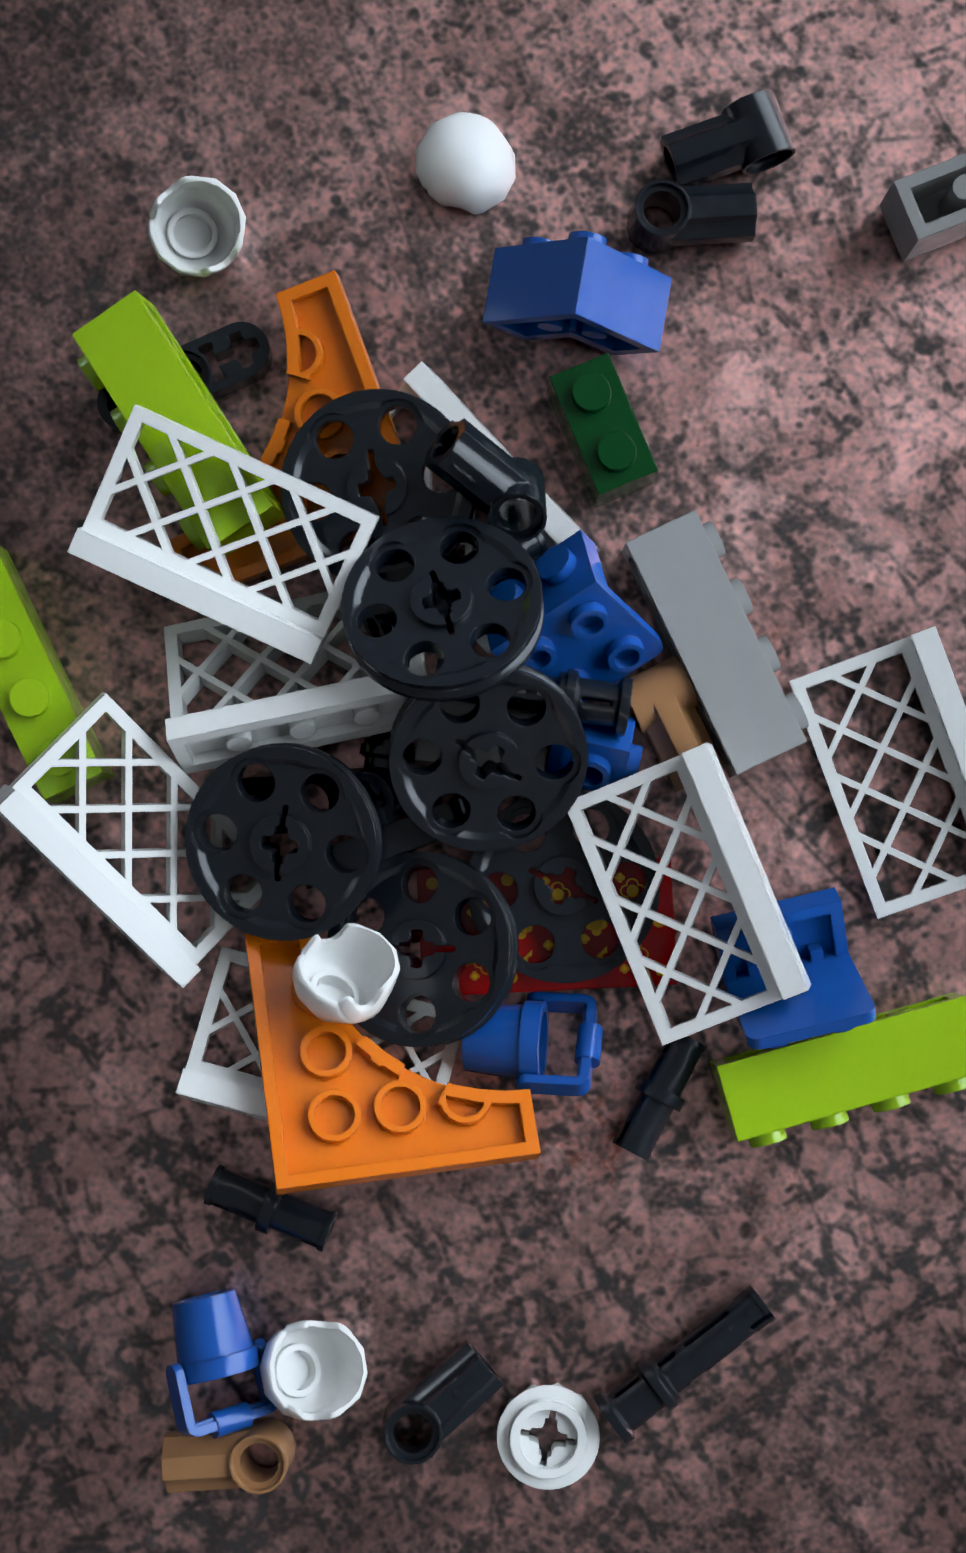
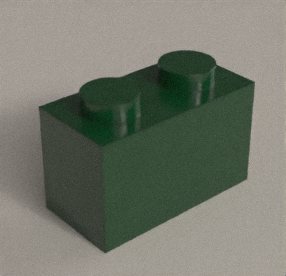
M609 353L550 376L546 395L594 508L652 485L658 473V468Z

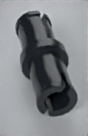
M689 1036L663 1045L647 1078L640 1077L634 1088L639 1091V1094L617 1137L614 1138V1144L648 1162L650 1161L651 1153L673 1110L680 1112L685 1102L680 1096L702 1052H705L707 1046Z
M221 1164L216 1168L204 1196V1204L208 1206L213 1205L256 1223V1231L267 1235L270 1230H274L313 1246L323 1252L330 1238L338 1216L336 1211H329L290 1194L276 1195L275 1182L270 1187L226 1169Z

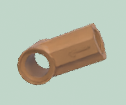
M672 656L629 677L633 679L629 715L636 718L635 726L641 734L646 733L660 763L704 743H709L713 745L722 769H725L711 739V735L696 709L699 707V701L693 685L676 656ZM678 772L667 775L675 793L684 789Z
M271 1418L256 1420L250 1428L216 1439L210 1434L201 1437H186L179 1431H168L163 1436L161 1455L162 1481L165 1483L167 1493L236 1488L260 1495L271 1492L282 1483L295 1457L296 1442L294 1434L286 1424ZM256 1443L270 1446L277 1454L279 1463L270 1468L260 1467L250 1458L248 1446Z

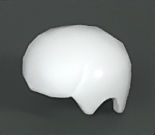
M457 112L431 123L416 148V174L422 187L427 190L428 195L443 207L461 208L473 215L486 212L503 201L516 178L515 154L503 134L491 120L478 114Z
M199 176L179 178L157 197L149 212L148 238L159 261L180 276L209 277L230 265L242 248L246 216L236 194L216 178Z
M347 923L336 935L330 938L321 939L318 934H315L302 949L301 955L296 959L292 979L298 998L317 1018L325 1022L355 1024L364 1022L380 1012L396 983L400 972V964L397 950L381 933L357 923Z
M300 1320L286 1324L284 1329L277 1331L266 1343L260 1364L266 1397L283 1415L303 1421L331 1420L341 1416L360 1399L368 1375L363 1346L346 1326L338 1322Z

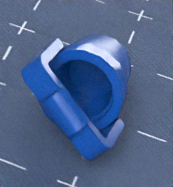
M531 992L527 995V1000L524 1004L502 1005L482 1028L462 1039L464 1070L516 1079V1089H530L531 1094L583 1096L590 1090L593 1068L600 1065L603 1027L597 1024L598 1013L595 999L587 994ZM548 1012L583 1014V1021L578 1025L574 1059L575 1064L578 1065L577 1076L545 1075L549 1043Z
M235 1288L213 1291L171 1304L177 1363L167 1366L166 1379L178 1431L186 1437H201L210 1434L216 1439L250 1428L253 1425V1419L273 1413L277 1407L264 1393L260 1372V1364L266 1342L263 1338L252 1340ZM253 1368L260 1401L251 1404L241 1402L207 1414V1418L198 1421L194 1420L187 1385L228 1377Z

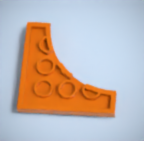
M335 270L276 293L285 331L287 352L286 374L289 376L282 418H278L270 442L260 461L282 471L286 454L295 435L316 411L343 395L368 389H381L342 282ZM388 413L381 424L383 438L391 444L400 445L401 443L391 415ZM342 423L328 425L320 433L319 449L325 457L332 459L342 458L349 453L353 446L354 437L352 430ZM371 452L370 459L374 473L371 474L372 484L362 488V495L371 496L376 501L378 507L382 509L384 525L386 526L388 525V518L384 504L387 503L386 493L396 489V481H387L382 476L381 472L376 468L374 452ZM276 484L271 485L270 488L282 505L281 487ZM313 485L332 494L331 490L324 485ZM302 497L308 514L325 508ZM328 515L323 516V517H320V518L315 519V520H312V521H319V520H321V519L326 518ZM284 517L270 528L286 523V518ZM290 529L268 537L279 569L310 558L299 546ZM185 533L170 539L174 552L190 559L209 552L206 547L198 550ZM356 533L347 537L343 545L353 542ZM259 541L240 547L226 557L234 580L243 584L270 574ZM215 557L199 563L221 573Z
M245 934L276 1195L539 1158L541 1151L530 1089L488 1090L456 1085L449 1082L444 1085L404 1068V1063L385 1052L366 1035L363 1037L352 1024L325 1022L317 1018L300 1001L295 991L292 972L297 957L301 955L302 949L312 937L294 941H278Z

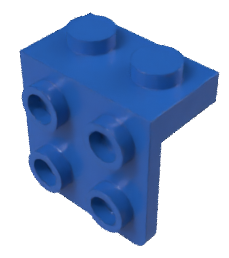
M579 530L560 544L549 548L534 561L542 584L544 623L539 641L533 653L525 662L526 665L543 672L547 676L560 677L561 671L567 672L568 669L578 670L579 676L582 678L616 683L622 677L627 676L662 652L663 644L660 635L608 587L596 545L583 531ZM510 578L495 585L489 593L498 600L508 601L518 598L525 591L526 587L520 581ZM499 634L487 635L490 651L495 656L505 652L510 643L505 637Z
M835 887L777 901L811 986L806 992L785 1000L781 999L738 1016L737 1020L747 1045L755 1050L780 1048L787 1046L791 1042L832 1032H846L857 1026L873 1022L876 1018L875 1004L849 954L842 901ZM735 911L710 917L714 937L728 942L737 921ZM741 930L735 946L751 952L743 930ZM715 947L719 964L724 950ZM731 954L721 977L726 992L744 999L767 990L757 964Z

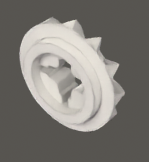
M559 1383L541 1386L531 1384L515 1398L509 1399L497 1423V1446L505 1467L516 1479L533 1488L553 1490L573 1484L587 1473L598 1453L600 1432L593 1410L581 1394H577ZM551 1410L555 1411L554 1416L558 1431L562 1434H567V1438L570 1439H565L564 1442L554 1441L551 1445V1450L547 1451L545 1461L541 1460L542 1455L539 1449L538 1438L529 1435V1431L521 1429L531 1431V1428H542L545 1418H549Z

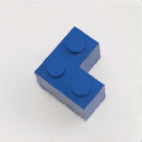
M573 231L569 233L568 239L555 241L542 237H526L523 239L522 245L495 248L482 322L525 341L572 337L610 355L660 352L672 278L649 267V260L642 255L619 252L607 246V239L597 233Z

